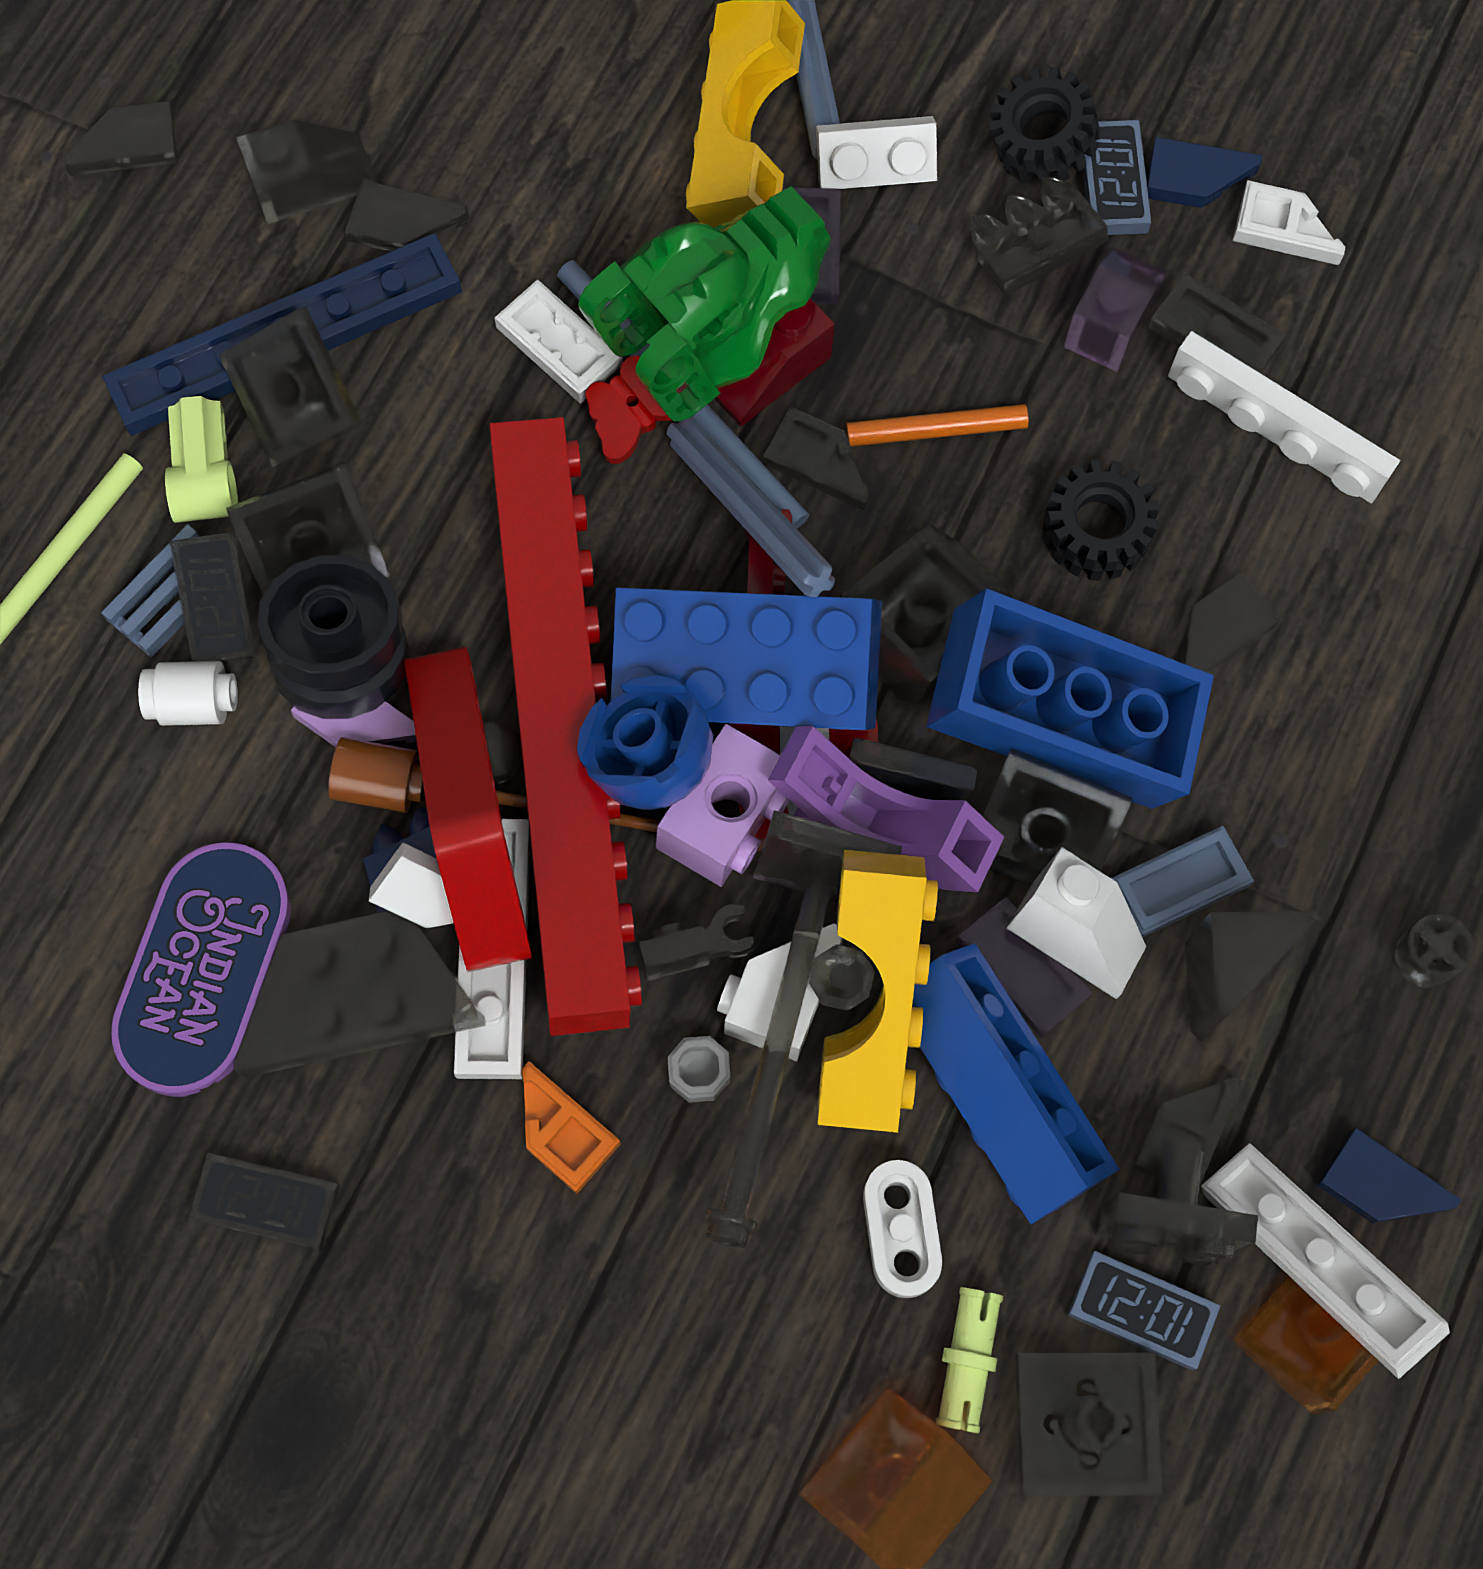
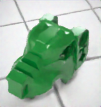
M790 186L770 197L764 204L745 211L731 221L722 223L715 228L704 223L689 222L666 229L645 243L621 266L614 261L597 275L580 295L579 309L598 336L618 357L629 356L642 349L645 345H650L637 362L636 375L670 419L673 421H683L691 418L720 394L718 388L747 379L760 367L774 324L787 312L804 306L812 296L819 280L820 266L831 242V237L824 226L826 224L822 218ZM629 318L631 324L623 330L619 324ZM685 383L686 388L679 394L676 390Z

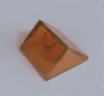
M1290 1276L1287 1277L1233 1339L1241 1350L1311 1415L1336 1411L1379 1361Z
M887 1388L801 1490L799 1495L880 1569H922L992 1483V1480L944 1429L891 1389Z

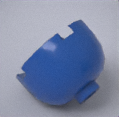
M659 675L633 678L620 685L625 693L615 697L608 705L601 698L591 708L579 731L577 752L580 761L586 767L588 776L617 803L644 810L665 808L686 798L702 782L711 763L713 734L702 706L677 679Z

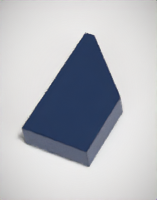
M1156 137L1152 147L1147 177L1148 198L1203 208L1219 198L1227 188L1244 178L1249 179L1256 175L1262 162V155Z
M1357 1128L1350 1131L1316 1184L1372 1224L1450 1211L1457 1208L1462 1200Z

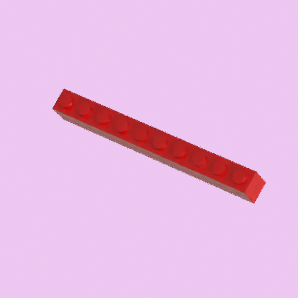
M564 417L490 423L550 1036L630 1028V1006L642 1005L638 965L625 966L623 943L635 942L631 902L618 904L616 881L627 880L626 853L624 841L611 842L609 820L620 819V804L592 781L577 752L579 731L589 711L596 704V701H599L601 698L604 701L607 700L604 664H591L589 644L600 643L597 605L585 606L583 587H594L591 550H579L577 532L587 531L584 494L572 495L571 478L581 477L578 440L566 441Z

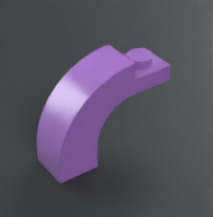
M796 726L768 778V781L798 807L793 818L827 843L842 852L844 850L924 857L927 880H937L939 889L978 892L1004 839V836L966 800H930L898 791L876 780L855 765L814 726Z

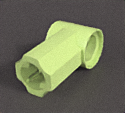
M202 396L180 398L178 403L168 407L172 467L166 468L165 487L172 520L175 523L237 516L238 494L234 471L227 456L225 416L221 402L212 401Z

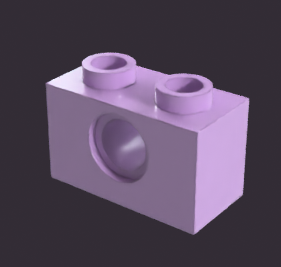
M725 724L712 744L710 767L702 782L686 798L672 804L657 827L656 849L722 887L732 870L743 874L760 847L761 840L754 837L766 818L775 823L790 802L784 794L768 781L781 755L730 725ZM722 800H733L744 808L745 813L739 817L727 818L718 814L713 805Z

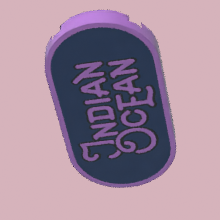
M215 843L203 846L183 857L171 869L162 884L113 1016L111 1032L114 1052L123 1069L135 1081L155 1093L183 1097L201 1092L200 1089L207 1088L214 1082L218 1083L230 1074L243 1054L285 937L291 915V902L284 879L272 861L261 852L237 843Z

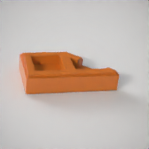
M529 1061L522 1068L526 1148L535 1158L578 1194L621 1145V1142Z

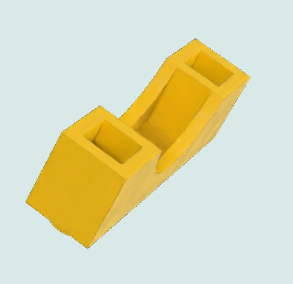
M731 0L717 4L714 27L709 36L710 53L706 80L703 82L701 89L702 106L698 131L694 136L695 152L691 178L686 188V208L701 223L708 224L714 228L722 223L731 221L745 211L764 204L770 197L782 191L784 173L756 143L751 142V129L759 108L769 94L781 83L799 72L805 22L787 0Z
M844 850L837 910V935L858 946L871 958L880 972L883 987L876 1005L860 1023L844 1032L824 1037L818 1095V1125L898 1133L900 1109H913L916 1070L905 1069L907 1047H920L923 1025V1008L912 1007L915 984L927 985L930 965V945L919 944L922 920L934 921L938 893V881L927 880L924 857Z

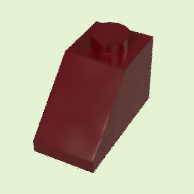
M811 298L804 306L787 312L774 324L760 367L747 379L718 388L720 394L715 400L742 427L831 358L835 323Z

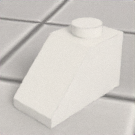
M1063 847L1060 848L1033 881L1007 926L1008 930L1115 999L1122 994L1146 948V944L1118 883Z
M833 923L748 960L742 978L731 974L717 1008L718 1012L727 1015L724 1024V1034L797 1061L843 942V938L837 935V925Z

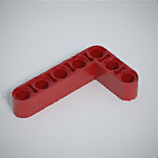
M467 646L405 659L429 825L467 973L531 959L532 952L504 835L481 709Z

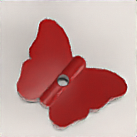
M640 356L627 358L621 365V376L614 377L610 380V384L606 382L593 383L587 388L585 393L591 420L595 423L597 436L602 443L604 457L611 464H621L631 457L638 446L641 434L653 431L657 421L672 420L659 407L638 379L635 369ZM685 383L676 390L679 394L686 388ZM631 402H637V403H638L637 405L632 406V407H631V406H628L629 403H631Z

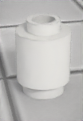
M221 661L159 662L155 669H143L139 678L138 695L141 714L145 720L157 719L161 726L223 724L227 711H235L237 707L238 690L236 677L233 673L225 672Z

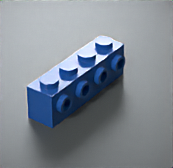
M976 943L941 955L930 963L927 985L915 984L912 1007L923 1008L920 1048L934 1069L939 1085L951 1096L969 1125L974 1141L986 1152L1004 1181L1010 1199L1022 1210L1030 1225L1065 1206L1120 1170Z

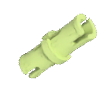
M960 1287V1300L951 1348L944 1347L942 1361L947 1362L948 1367L936 1425L979 1434V1422L988 1371H996L998 1358L991 1357L1000 1303L1003 1301V1296Z

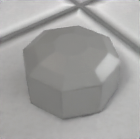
M710 1036L684 1038L668 1056L670 1087L689 1103L714 1101L730 1083L729 1052Z

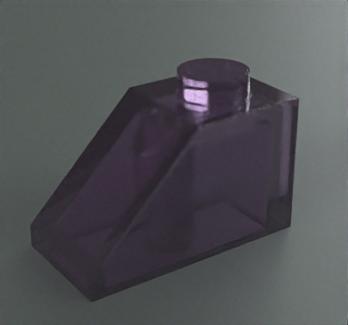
M1114 248L1099 265L1075 310L1064 348L1118 372L1167 277L1168 271Z

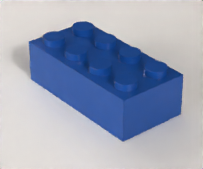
M616 588L611 701L625 693L620 685L630 679L659 675L677 679L702 706L708 722L792 727L814 726L815 728L848 730L876 728L882 601L863 598H815L794 595Z
M986 588L954 609L926 727L1153 809L1190 794L1214 675Z

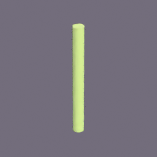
M122 454L0 604V645L143 470L141 464L128 454Z

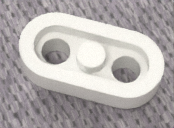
M903 1160L888 1161L878 1166L870 1174L863 1192L873 1271L880 1286L888 1293L900 1298H914L927 1292L936 1283L942 1268V1255L932 1189L927 1176L918 1166ZM896 1185L904 1188L908 1194V1204L901 1209L890 1207L884 1199V1192L888 1187ZM901 1252L913 1254L918 1261L917 1273L912 1276L899 1274L894 1267L895 1256Z

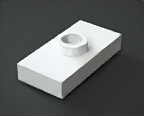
M538 279L495 317L496 328L580 404L586 399L585 393L591 384L605 382L623 363L622 357L615 355L594 329Z

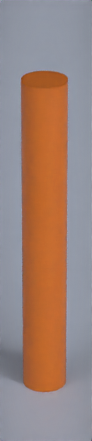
M1026 404L848 422L845 426L848 447L1026 429L1028 428V410Z

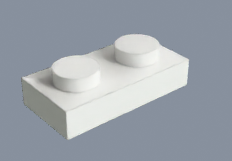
M933 116L816 126L818 183L821 191L937 181L936 121Z

